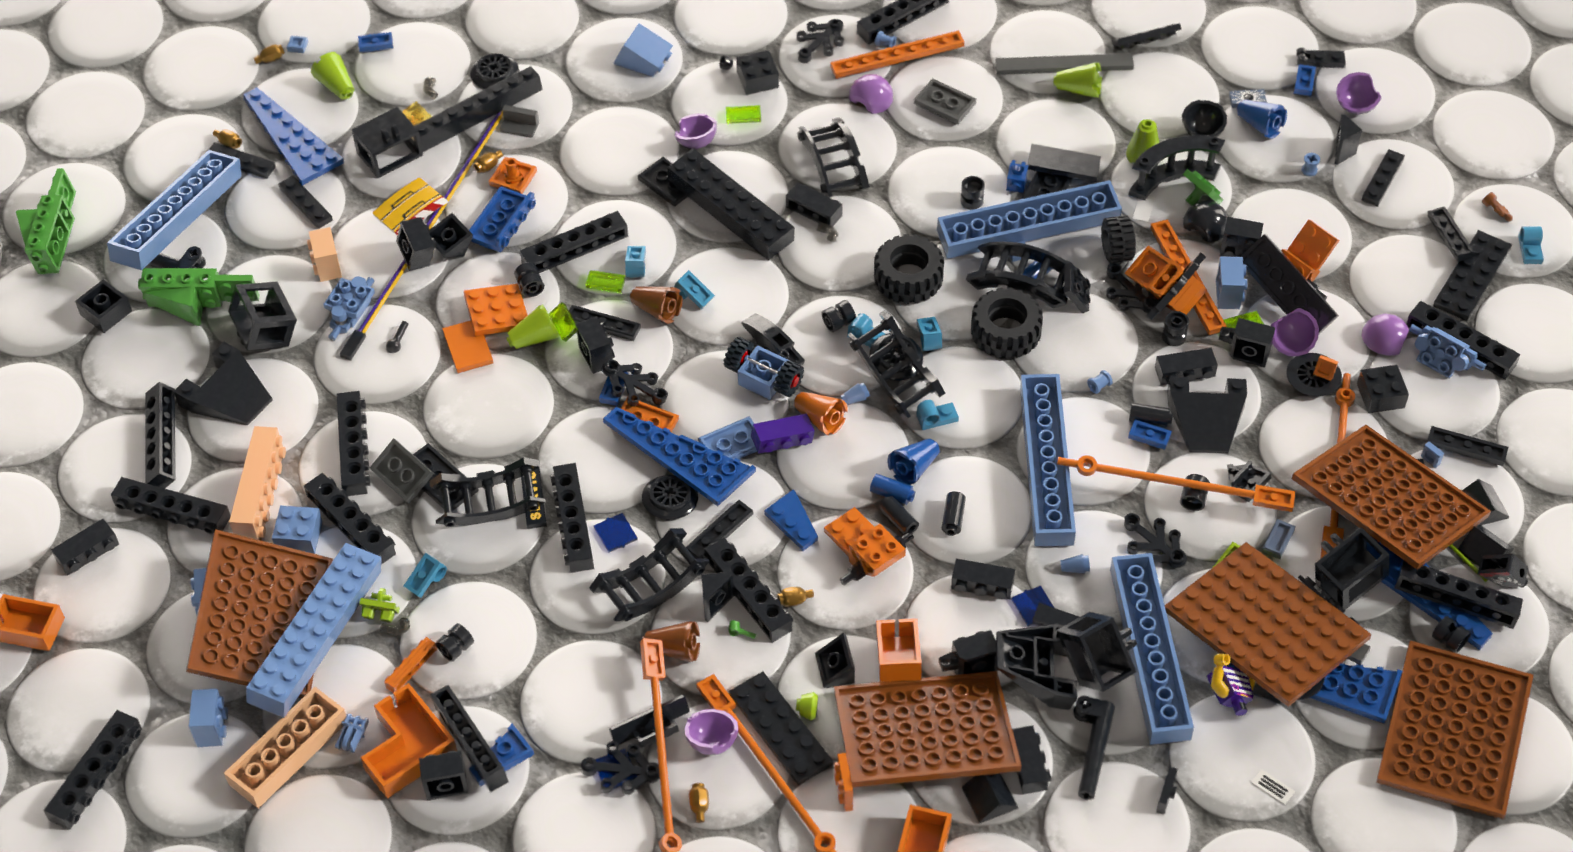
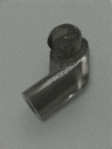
M428 76L424 79L423 91L434 100L438 97V93L433 89L436 79Z
M819 222L817 231L828 234V241L836 242V238L839 236L837 230L831 225Z
M401 618L399 623L394 626L382 623L380 632L399 636L409 630L410 621L408 618Z

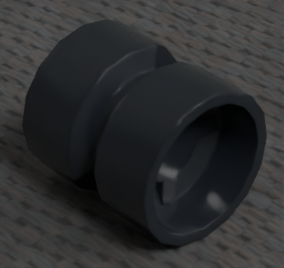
M968 176L962 181L960 202L966 209L974 210L983 205L985 183L980 177Z
M523 263L515 269L514 275L525 297H535L544 290L545 285L534 263Z
M847 300L835 304V308L831 306L821 312L823 322L830 332L841 329L843 325L851 324L856 318L855 311Z
M1173 311L1166 315L1162 333L1163 341L1166 344L1180 346L1186 341L1189 318L1185 313Z
M1190 474L1185 477V479L1210 483L1206 477L1199 474ZM1183 487L1180 498L1181 506L1191 511L1202 510L1205 507L1208 491Z
M1445 616L1436 626L1431 637L1441 644L1446 643L1448 649L1458 653L1469 640L1471 632L1463 626L1457 627L1456 621Z
M456 623L448 630V635L444 634L435 644L439 652L447 660L453 662L462 654L461 650L466 651L474 643V639L464 626Z

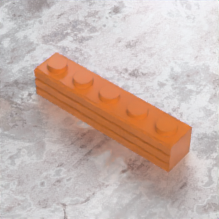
M428 637L421 640L418 646L410 652V655L403 659L400 666L396 667L393 673L386 677L384 682L386 688L394 693L403 687L436 652L435 642Z

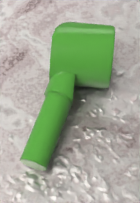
M736 620L730 621L728 632L731 636L741 634L755 639L756 634L741 629L740 622Z

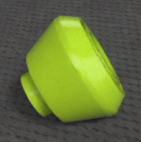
M815 692L801 695V699L797 698L796 711H799L800 716L808 720L816 718L818 695Z

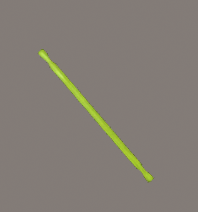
M1451 544L1449 547L1477 574L1478 569ZM1480 576L1484 582L1488 581V579Z

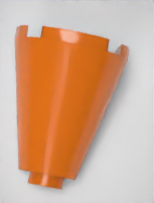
M801 392L794 400L795 408L801 414H807L811 423L826 435L830 433L835 434L841 429L846 420L843 416L844 412H848L847 403L842 399Z

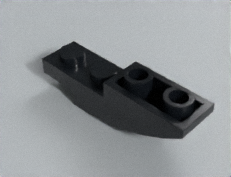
M755 313L741 322L742 326L762 348H768L771 352L801 366L804 364L805 360L793 347L795 343L770 320Z

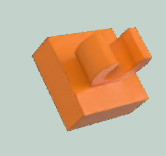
M1320 355L1313 374L1331 381L1338 361Z

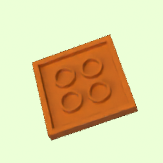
M518 283L464 290V298L475 336L509 332L527 316Z

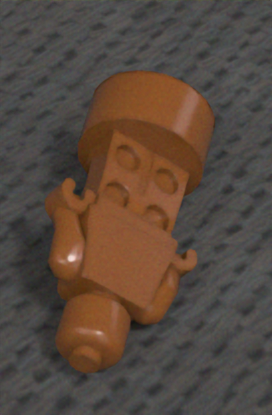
M1493 192L1487 194L1483 198L1482 203L1486 207L1492 206L1496 213L1501 217H1505L1507 222H1511L1513 216L1509 214L1508 209L1504 205L1502 206L1496 200L1497 196Z

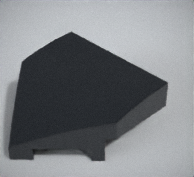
M1252 460L1244 465H1227L1231 487L1254 491L1255 485L1265 486L1272 478L1271 472L1255 465L1252 466ZM1238 496L1247 502L1252 500V498Z

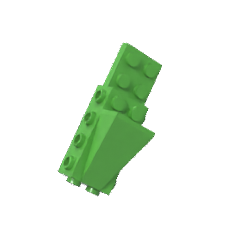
M64 168L56 169L48 195H41L37 209L16 211L25 244L24 251L38 274L59 273L75 220L71 208L76 191Z
M144 268L141 279L138 280V288L142 291L143 299L146 300L148 307H158L196 326H200L203 307H222V301L231 302L235 285L255 283L253 275H219L216 268ZM258 291L247 292L251 302L259 301L260 294Z

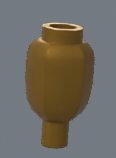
M273 44L264 48L259 56L254 57L256 64L260 62L271 63L281 59L285 52L281 44Z
M230 130L213 131V136L217 137L218 141L224 146L234 149L242 145L240 136Z
M499 150L495 153L488 152L481 155L473 164L477 173H485L497 165L498 159L503 157V153Z
M801 587L785 588L781 593L777 594V598L784 607L797 606L804 603L807 598L814 597L813 589L804 590Z
M703 783L692 784V789L689 790L690 809L696 814L697 823L705 822L704 813L709 808V793Z

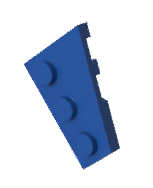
M794 489L764 510L765 516L802 551L818 541V535Z
M513 723L507 728L508 731L502 737L499 736L495 740V744L491 748L504 767L505 772L534 755L533 749ZM471 765L468 768L470 774L480 787L483 786L484 782Z

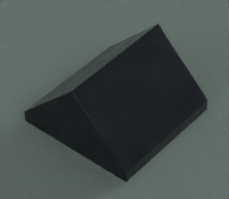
M1341 114L1336 136L1334 164L1336 165L1357 153L1362 129L1345 114Z
M453 213L429 230L430 237L435 240L436 249L444 258L465 256L473 238V234Z
M1477 479L1462 490L1491 511L1489 517L1478 525H1485L1509 518L1492 485Z
M1482 525L1473 526L1458 550L1467 559L1480 566L1482 556L1510 554L1514 548Z
M731 572L701 574L705 621L709 622L734 597V582Z
M842 633L815 652L823 688L855 683V666L846 633Z
M1001 773L973 776L961 788L979 824L1018 809V805Z

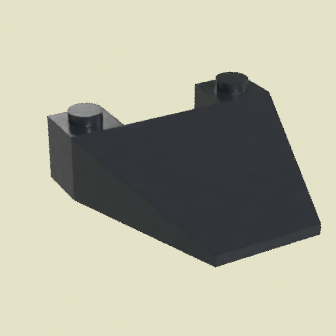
M224 341L212 353L218 370L201 387L185 379L174 390L178 405L191 413L249 425L273 399L241 352Z
M1169 376L1167 388L1168 407L1171 413H1173V418L1189 452L1228 454L1246 403V379L1227 378L1224 393L1189 392V377Z
M1051 624L997 631L996 669L1047 706L1070 710L1078 699L1077 680L1054 677V655L1067 657L1056 632L1065 625Z

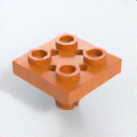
M504 157L490 178L489 185L498 189L501 186L523 194L536 174L537 167L517 161L515 158Z
M846 753L838 754V762L834 763L836 786L838 785L839 790L838 800L839 804H843L845 812L853 811V786Z

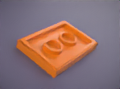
M471 320L442 328L457 373L493 364V358L485 336H475Z
M628 397L620 408L636 415L640 420L651 421L655 426L662 429L667 428L670 432H672L679 420V415L639 401L637 406L632 407L627 403Z

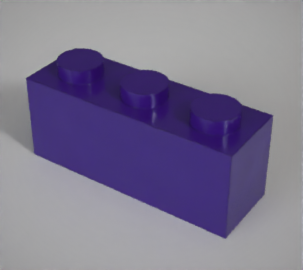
M802 414L755 423L752 427L751 438L759 454L810 444L813 441L815 430L808 415Z

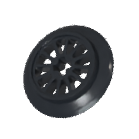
M492 53L483 56L473 64L470 70V77L477 86L486 89L519 72L520 69L518 63L513 58L499 53Z
M887 333L878 337L871 345L869 356L892 342V335ZM904 335L901 339L906 342L908 347L911 346L920 358L919 362L922 365L923 354L921 348L912 338ZM895 348L873 362V365L882 374L892 367L891 363L897 364L904 359L905 355L900 348ZM895 352L900 356L899 358H896ZM907 365L888 379L897 381L907 380L915 376L917 371L912 365Z
M1306 353L1294 357L1289 362L1286 374L1290 384L1299 392L1310 396H1325L1334 392L1341 384L1342 373L1339 366L1337 365L1331 381L1314 376L1313 373L1318 358L1322 354Z
M664 475L651 480L644 487L642 502L647 511L658 518L679 519L695 509L698 503V492L677 476Z

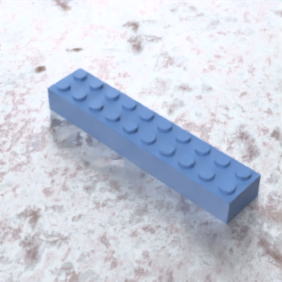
M208 150L107 242L110 261L138 270L144 269L241 177L240 159Z
M1109 180L938 217L937 233L945 255L949 259L981 252L978 249V245L988 242H1027L1100 226L1104 218L1121 216L1122 207Z
M1021 375L1020 396L1034 546H1073L1076 528L1069 466L1057 465L1058 457L1068 458L1060 375Z
M348 543L344 544L246 687L247 703L284 718L359 606L360 598L365 597L381 573L382 557Z
M1152 553L1112 557L1110 573L1123 629L1131 628L1132 634L1126 638V642L1134 639L1137 642V645L1129 650V655L1137 671L1134 677L1149 743L1153 745L1189 741L1192 739L1194 725Z

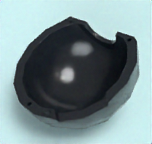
M1199 99L1185 107L1182 113V122L1189 135L1218 137L1226 127L1227 114L1219 103Z
M1207 200L1200 201L1189 207L1185 213L1183 227L1188 231L1197 230L1201 233L1202 239L1212 243L1223 238L1226 220L1229 216L1218 203Z

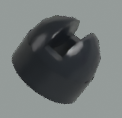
M723 55L720 58L719 67L721 69L728 70L733 67L734 62L731 57Z

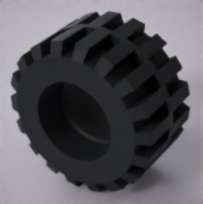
M1127 215L1104 218L1101 226V239L1106 259L1109 263L1132 261L1136 252V239L1130 218Z

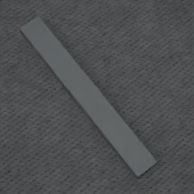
M1132 53L995 58L997 75L1055 73L1092 63H1099L1101 71L1134 70Z

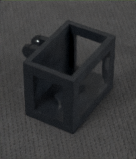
M398 107L351 129L358 156L377 178L423 156L419 131ZM402 142L412 152L379 169L376 155Z
M278 281L235 285L228 313L237 329V336L241 338L242 346L244 345L246 350L289 347L297 319ZM268 290L264 304H252L247 294L250 291Z
M1362 527L1344 541L1335 533L1330 535V538L1337 546L1333 548L1327 541L1321 542V546L1327 554L1315 563L1316 585L1321 590L1323 589L1331 597L1330 599L1335 604L1338 603L1344 610L1389 576V554ZM1367 542L1381 555L1378 559L1367 551Z
M1088 612L1056 631L1080 686L1104 692L1137 672L1128 653L1130 649L1137 645L1135 639L1125 643L1123 639L1132 634L1131 628H1126L1119 631L1113 617ZM1109 671L1120 673L1118 676L1103 683L1101 676Z

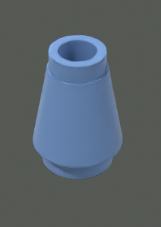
M857 383L840 397L849 405L867 400L866 398L870 394L864 383Z
M1080 554L1061 560L1062 572L1085 574L1086 571H1090L1089 555L1084 556Z

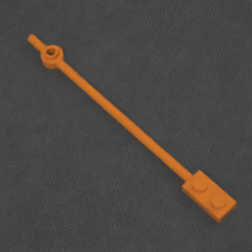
M1349 373L1343 374L1342 388L1336 392L1335 402L1340 406L1337 443L1346 437L1348 407L1352 406L1355 400V393L1350 389L1351 375ZM1331 508L1330 526H1324L1322 542L1327 541L1335 548L1337 545L1332 541L1330 535L1335 533L1343 540L1344 529L1338 528L1339 513ZM1322 546L1320 559L1327 554Z
M1084 455L1078 460L1058 457L1057 465L1077 468V471L1083 476H1091L1097 471L1252 498V505L1288 512H1292L1294 507L1295 491L1255 485V489L1252 491L1097 464L1096 459L1089 455Z
M643 638L640 641L643 679L651 680L665 835L659 840V848L662 852H678L682 847V841L673 832L659 681H663L666 678L662 640Z
M712 674L696 683L697 689L712 709L725 711L735 718L738 724V733L814 835V848L816 852H836L835 837L829 832H821L734 714L732 710L736 708V703L717 677ZM822 844H828L829 846H828V847H822L821 845H822Z

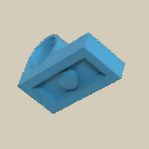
M1522 226L1520 229L1518 240L1524 264H1542L1544 261L1541 249L1543 239L1541 226Z
M646 246L627 247L625 259L626 278L645 277Z
M689 270L674 285L675 288L681 291L679 295L683 299L689 297L701 310L715 297Z
M863 313L858 314L848 326L847 336L849 333H852L858 339L872 330L874 327L871 318ZM879 333L878 335L864 343V345L871 348L873 342L885 333Z
M936 318L917 319L922 350L942 349V332Z
M925 400L917 406L916 417L922 430L959 421V416L953 402L935 406L934 401Z
M425 553L404 584V587L421 598L432 581L438 582L445 576L447 567L431 555Z

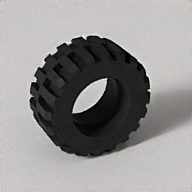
M904 234L902 237L898 235L893 237V240H887L884 242V245L882 244L878 248L874 261V281L878 290L882 294L884 293V296L888 299L892 298L897 303L901 301L904 304H909V302L917 304L921 300L926 301L930 299V296L933 297L942 286L944 257L941 250L937 248V245L933 242L930 243L929 239L925 237L920 238L919 235L909 236V234ZM910 264L918 266L923 270L914 274H905L897 271L895 268Z
M1013 288L991 290L986 295H982L979 301L974 304L971 318L972 339L982 351L985 350V353L990 356L993 354L996 358L1000 359L1001 357H1006V359L1022 357V354L1026 355L1031 352L1041 339L1042 309L1035 299L1032 300L1031 295L1028 293L1024 294L1022 290L1018 289L1016 291ZM1000 318H1010L1018 321L1021 325L1016 328L1006 329L998 327L992 322Z

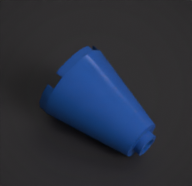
M1243 100L1237 106L1238 116L1270 139L1280 134L1278 130L1280 127L1285 126L1287 120V109L1281 104Z
M926 439L896 449L888 455V468L894 471V478L897 481L908 485L914 484L939 455V445L932 439Z

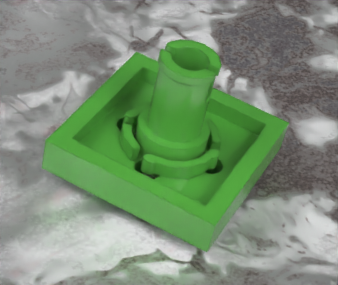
M1187 169L1183 173L1195 185V189L1185 199L1191 206L1197 203L1203 195H1207L1219 205L1224 200L1219 196L1221 192L1198 172L1194 171L1192 173Z

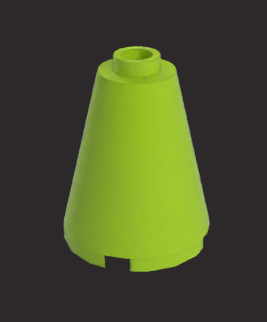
M328 52L320 56L321 60L318 63L315 61L311 67L310 73L340 99L351 98L355 89L341 56L336 52Z
M1092 63L1059 71L1053 76V85L1058 90L1098 98L1102 88V76L1098 73V71H1101V66L1099 63Z
M1144 119L1140 121L1126 149V157L1131 164L1132 162L1135 163L1147 149L1160 143L1157 125L1153 120Z
M542 304L508 332L509 336L506 339L510 347L515 346L516 349L556 339L560 335Z

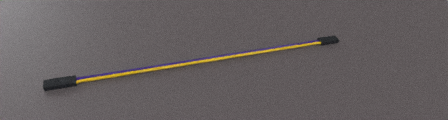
M503 111L496 114L444 195L448 202L502 119ZM447 204L434 211L427 222L429 230L433 227ZM405 260L398 267L359 330H354L340 352V357L348 360L353 359L366 338L365 332L407 268Z

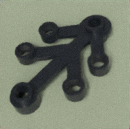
M836 18L822 24L809 21L807 23L808 32H815L816 30L825 31L806 34L805 31H798L796 33L797 41L814 40L807 48L800 49L798 52L799 62L809 63L812 59V52L822 43L824 44V55L832 56L834 48L830 44L829 36L831 34H834V45L837 47L843 46L844 37L840 33L844 28L843 21Z
M1110 263L1107 266V276L1110 279H1116L1127 290L1109 287L1106 297L1108 299H1115L1117 296L1137 298L1139 301H1129L1126 298L1120 299L1118 308L1122 311H1126L1129 308H1139L1148 314L1153 308L1152 306L1157 302V299L1149 291H1147L1148 297H1146L1142 293V286L1136 282L1134 286L1121 274L1122 267L1120 264Z
M607 360L602 365V372L610 377L613 386L611 394L613 396H622L624 389L619 384L618 378L624 381L628 393V405L635 407L639 403L640 398L636 394L635 388L652 397L653 403L656 405H662L666 402L668 393L665 389L656 388L653 390L641 383L646 381L650 385H655L658 380V375L654 372L641 374V364L620 365L615 360ZM624 372H631L633 375H628Z
M1129 513L1125 516L1124 527L1129 531H1136L1149 542L1130 541L1127 546L1128 553L1137 554L1139 551H1161L1165 555L1152 554L1154 563H1168L1175 568L1183 567L1187 561L1185 552L1180 549L1181 533L1178 530L1174 529L1169 532L1168 539L1172 542V549L1166 545L1164 531L1166 521L1163 518H1156L1154 520L1153 528L1157 534V537H1155L1140 525V517L1137 514Z
M616 741L608 742L606 749L607 753L613 756L619 764L596 762L591 757H587L581 762V772L585 776H593L597 771L618 773L611 779L604 778L601 781V790L605 793L611 792L613 787L631 775L639 776L633 781L626 780L622 783V792L625 795H631L636 788L646 781L655 783L660 779L659 765L655 762H648L640 753V747L636 743H632L627 747V753L629 757L635 758L640 766H633L619 750V744ZM613 746L616 747L615 750H610V749H609L610 747H613ZM631 749H636L637 751H636V752H631L630 750H631ZM591 763V764H593V765H592V766H586L585 764ZM655 770L654 773H649L648 771ZM606 783H608V784H610L611 786H610V787H604L603 785L606 784ZM631 786L632 788L627 790L624 787Z

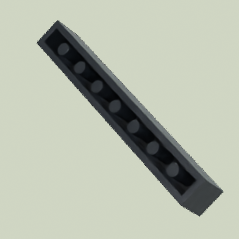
M529 66L415 125L414 127L419 131L422 151L425 152L500 113L504 105L513 106L542 91L540 75L532 66Z

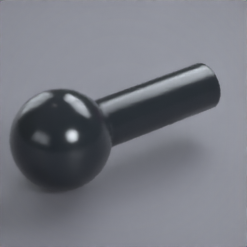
M402 321L394 338L387 342L386 349L388 352L396 353L401 349L400 341L409 325L408 322Z

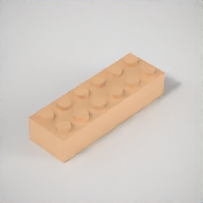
M254 426L229 521L233 534L260 541L262 538H265V524L270 519L269 508L274 503L273 492L277 490V477L282 471L281 461L286 455V448L282 445V436L279 435L278 428Z
M314 687L284 718L282 717L224 772L229 786L255 807L259 808L343 727L342 721L344 722L347 717L345 709Z

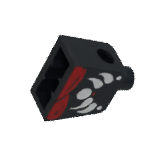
M1514 554L1482 556L1478 575L1502 587L1519 586L1523 588L1528 583V566Z

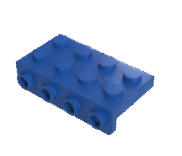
M500 186L469 229L473 234L471 242L501 253L504 247L508 246L513 234L517 233L520 224L526 220L530 210L534 209L536 205L534 193L529 192L528 195H524Z

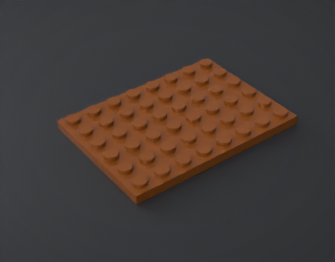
M1364 425L1294 472L1292 480L1357 527H1362L1371 537L1416 569H1419L1468 533L1473 526H1477L1487 519L1491 513L1489 509L1368 425Z
M215 529L186 672L248 686L331 565L333 558ZM314 674L298 698L302 699L311 691Z
M1247 542L1165 605L1168 615L1217 653L1228 654L1230 656V663L1287 707L1304 695L1371 638L1370 632Z
M1410 641L1376 783L1504 819L1534 675Z
M997 671L929 677L911 681L834 686L839 723L853 788L1021 771V762Z

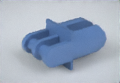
M348 713L345 721H342L343 728L335 743V748H342L345 751L350 750L354 753L361 737H365L364 733L369 724V718L361 719L358 715L353 717L352 714Z

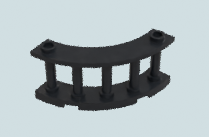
M839 117L832 119V123L829 126L813 130H807L801 126L798 127L799 131H797L799 141H802V144L807 147L812 155L822 183L820 184L821 192L827 197H832V190L853 185L858 186L859 189L870 188L865 167L860 165L858 156H861L856 141L849 127L844 126V120ZM837 137L842 141V143L818 149L815 144L816 142ZM840 150L848 152V159L823 164L820 156ZM846 166L854 168L856 175L854 178L829 184L826 171Z
M1188 135L1170 138L1155 144L1141 154L1132 166V169L1139 171V177L1130 188L1129 196L1146 200L1160 183L1180 179L1181 176H1184L1183 173L1187 169L1192 173L1194 171L1198 172L1204 179L1215 181L1221 164L1214 163L1215 155L1220 154L1225 140L1210 136ZM1188 151L1186 160L1175 161L1177 153ZM1195 151L1209 152L1207 161L1194 160ZM1168 157L1167 163L1158 166L1160 161Z
M988 242L978 245V249L985 254L979 271L967 274L965 279L977 290L1007 285L1008 288H1013V290L1019 289L1024 291L1025 289L1035 293L1034 297L1045 302L1053 309L1067 303L1068 298L1062 294L1061 289L1064 284L1065 264L1070 261L1047 250L1023 243ZM1008 256L1022 257L1015 273L1003 271ZM1000 257L997 268L987 270L991 258ZM1029 259L1042 263L1036 279L1023 275ZM1048 267L1059 272L1054 288L1044 283Z
M884 310L879 313L882 319L880 321L881 324L858 339L852 333H849L848 336L851 340L849 344L854 352L858 351L877 382L895 404L896 411L900 415L903 413L909 418L911 417L907 410L909 406L929 393H935L939 398L946 393L939 380L927 367L923 368L920 364V358L911 346L908 347L906 342L901 339L904 337L892 315ZM889 330L893 337L891 339L892 342L868 357L861 345L882 331ZM900 348L905 355L904 359L880 374L873 365V362L893 349ZM907 365H912L917 371L916 375L892 390L885 380ZM919 381L926 383V387L902 402L899 399L898 395Z
M523 457L512 464L504 466L505 470L497 473L494 470L476 473V477L465 478V474L440 473L430 480V487L439 489L442 493L445 513L435 520L436 524H442L445 527L475 525L504 520L528 511L537 510L539 506L546 503V499L535 497L531 476L533 471L540 467L539 460ZM524 476L527 498L517 503L514 482L515 479ZM506 483L509 506L496 509L492 487L497 484ZM471 489H485L488 511L473 513ZM449 490H460L462 492L465 513H452Z
M670 528L662 539L653 546L655 550L647 557L642 555L631 562L629 568L623 571L616 569L597 575L589 589L592 593H606L619 610L613 618L615 622L629 621L632 618L648 613L673 598L705 571V567L710 561L708 559H695L682 543L683 538L687 535L683 528ZM675 548L690 565L681 575L667 560V556ZM657 564H661L674 580L664 589H661L649 573V570ZM638 577H642L655 594L642 599L630 582ZM618 587L624 588L635 603L624 604L613 589Z

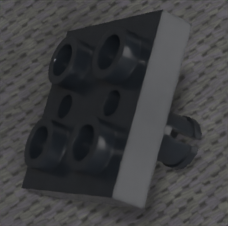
M1072 262L1065 264L1064 287H1062L1061 292L1082 313L1088 312L1089 303L1091 302L1089 296L1090 281L1081 274L1079 268H1076Z

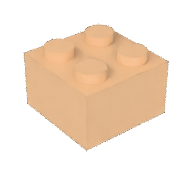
M331 228L309 231L310 239L307 240L309 250H313L310 251L312 264L316 263L313 265L315 276L319 275L320 282L341 278L342 275Z

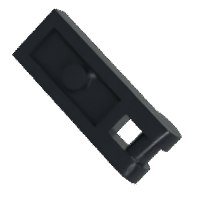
M1303 47L1296 50L1298 66L1301 64L1323 68H1345V51L1306 50Z

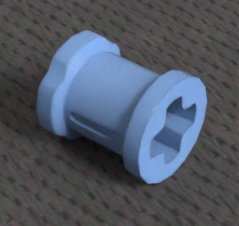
M879 31L875 39V45H881L886 48L893 47L896 44L897 37H891L884 34L883 31Z
M1308 153L1304 157L1305 164L1302 166V172L1306 176H1315L1318 172L1317 165L1320 163V157L1316 153Z
M1102 370L1095 378L1087 380L1090 390L1095 394H1098L1106 385L1110 386L1113 384L1112 377L1106 370Z

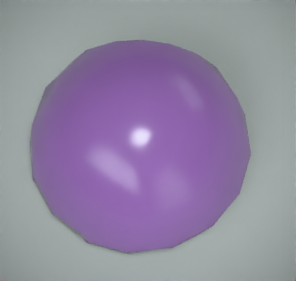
M1350 73L1343 77L1337 85L1336 96L1338 102L1347 112L1354 114L1368 113L1375 109L1381 100V95L1379 91L1375 90L1373 80L1368 73Z
M867 74L853 83L849 92V99L855 104L857 102L863 103L867 111L876 114L890 107L893 102V89L883 77L877 74Z
M708 114L688 115L681 118L679 122L680 131L679 133L676 131L674 136L677 142L685 148L698 149L705 147L712 142L717 132V121L709 117Z
M1297 308L1271 324L1272 327H1276L1272 344L1279 352L1287 356H1301L1308 353L1314 348L1318 340L1319 327L1316 319L1309 312L1301 308Z
M1384 313L1375 315L1368 320L1362 329L1361 336L1364 343L1376 353L1387 356L1398 355L1408 335L1409 328L1401 318L1393 314Z
M717 709L701 710L694 713L687 719L684 728L688 743L693 749L704 755H719L731 747L738 735V724L735 718L729 713Z

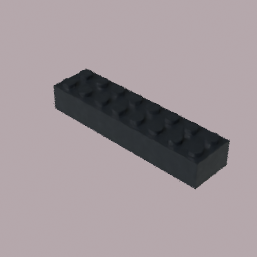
M694 148L667 167L668 182L767 260L773 258L794 241L795 227Z

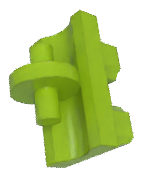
M380 588L378 593L371 594V598L377 600L360 598L359 604L362 606L361 616L365 619H374L375 610L381 611L380 620L392 623L395 613L399 614L400 607H396L395 603L385 602L392 600L391 595H386V589Z

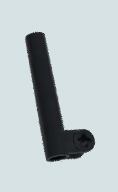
M193 246L186 250L180 260L159 253L148 265L155 268H203L206 265V260L202 256L201 249Z
M1085 695L1077 699L1073 710L1074 718L1078 721L1092 724L1078 796L1082 799L1092 800L1095 797L1115 705L1110 701Z

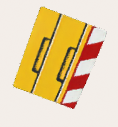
M419 177L387 199L373 214L398 235L402 221L419 217L425 219L435 210L447 204L448 201Z

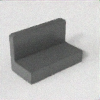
M504 105L502 109L504 120L501 124L500 132L533 137L539 125L538 111Z

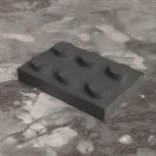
M933 78L914 98L915 105L957 125L976 105L977 101L976 98Z
M394 438L370 466V469L408 503H411L434 474Z

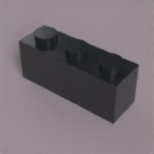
M797 182L786 194V208L829 229H832L842 217V203L809 188L807 185Z
M1212 348L1157 356L1155 370L1160 385L1168 384L1169 376L1189 377V382L1216 377L1218 367Z
M101 519L52 548L51 551L57 563L68 576L89 562L96 560L104 553L113 550L119 545V542L107 522Z
M956 558L951 589L959 592L976 593L980 596L987 595L998 599H1011L1015 569Z
M1033 725L1012 729L1021 762V771H1017V776L1022 794L1048 790L1051 774L1050 770L1046 769L1044 765L1046 757L1044 751H1040L1039 745H1041L1039 733H1035Z

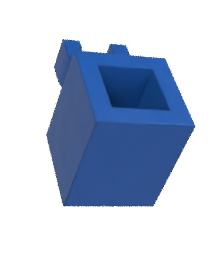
M1012 160L1009 167L1006 190L1024 193L1028 165H1025L1026 162L1022 161V164H1015L1016 160Z

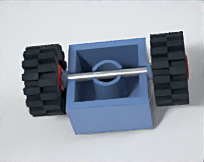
M741 337L735 338L730 343V347L727 348L728 352L725 353L726 357L724 358L723 365L725 368L738 373V385L769 400L773 398L776 392L786 397H791L795 394L804 376L802 375L804 373L803 366L758 345L754 349L752 342Z

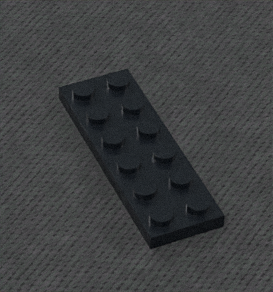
M1480 230L1476 232L1470 242V246L1475 252V257L1457 263L1433 304V307L1465 321H1468L1512 247L1511 243Z
M1267 234L1261 236L1241 256L1243 257V265H1246V270L1286 315L1297 308L1309 312L1317 321L1319 334L1339 317L1335 310Z
M764 671L729 691V695L798 786L833 765L831 757Z

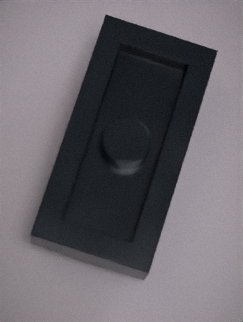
M1169 767L1159 798L1157 813L1165 814L1169 799H1174L1177 787L1174 786L1177 776V768Z

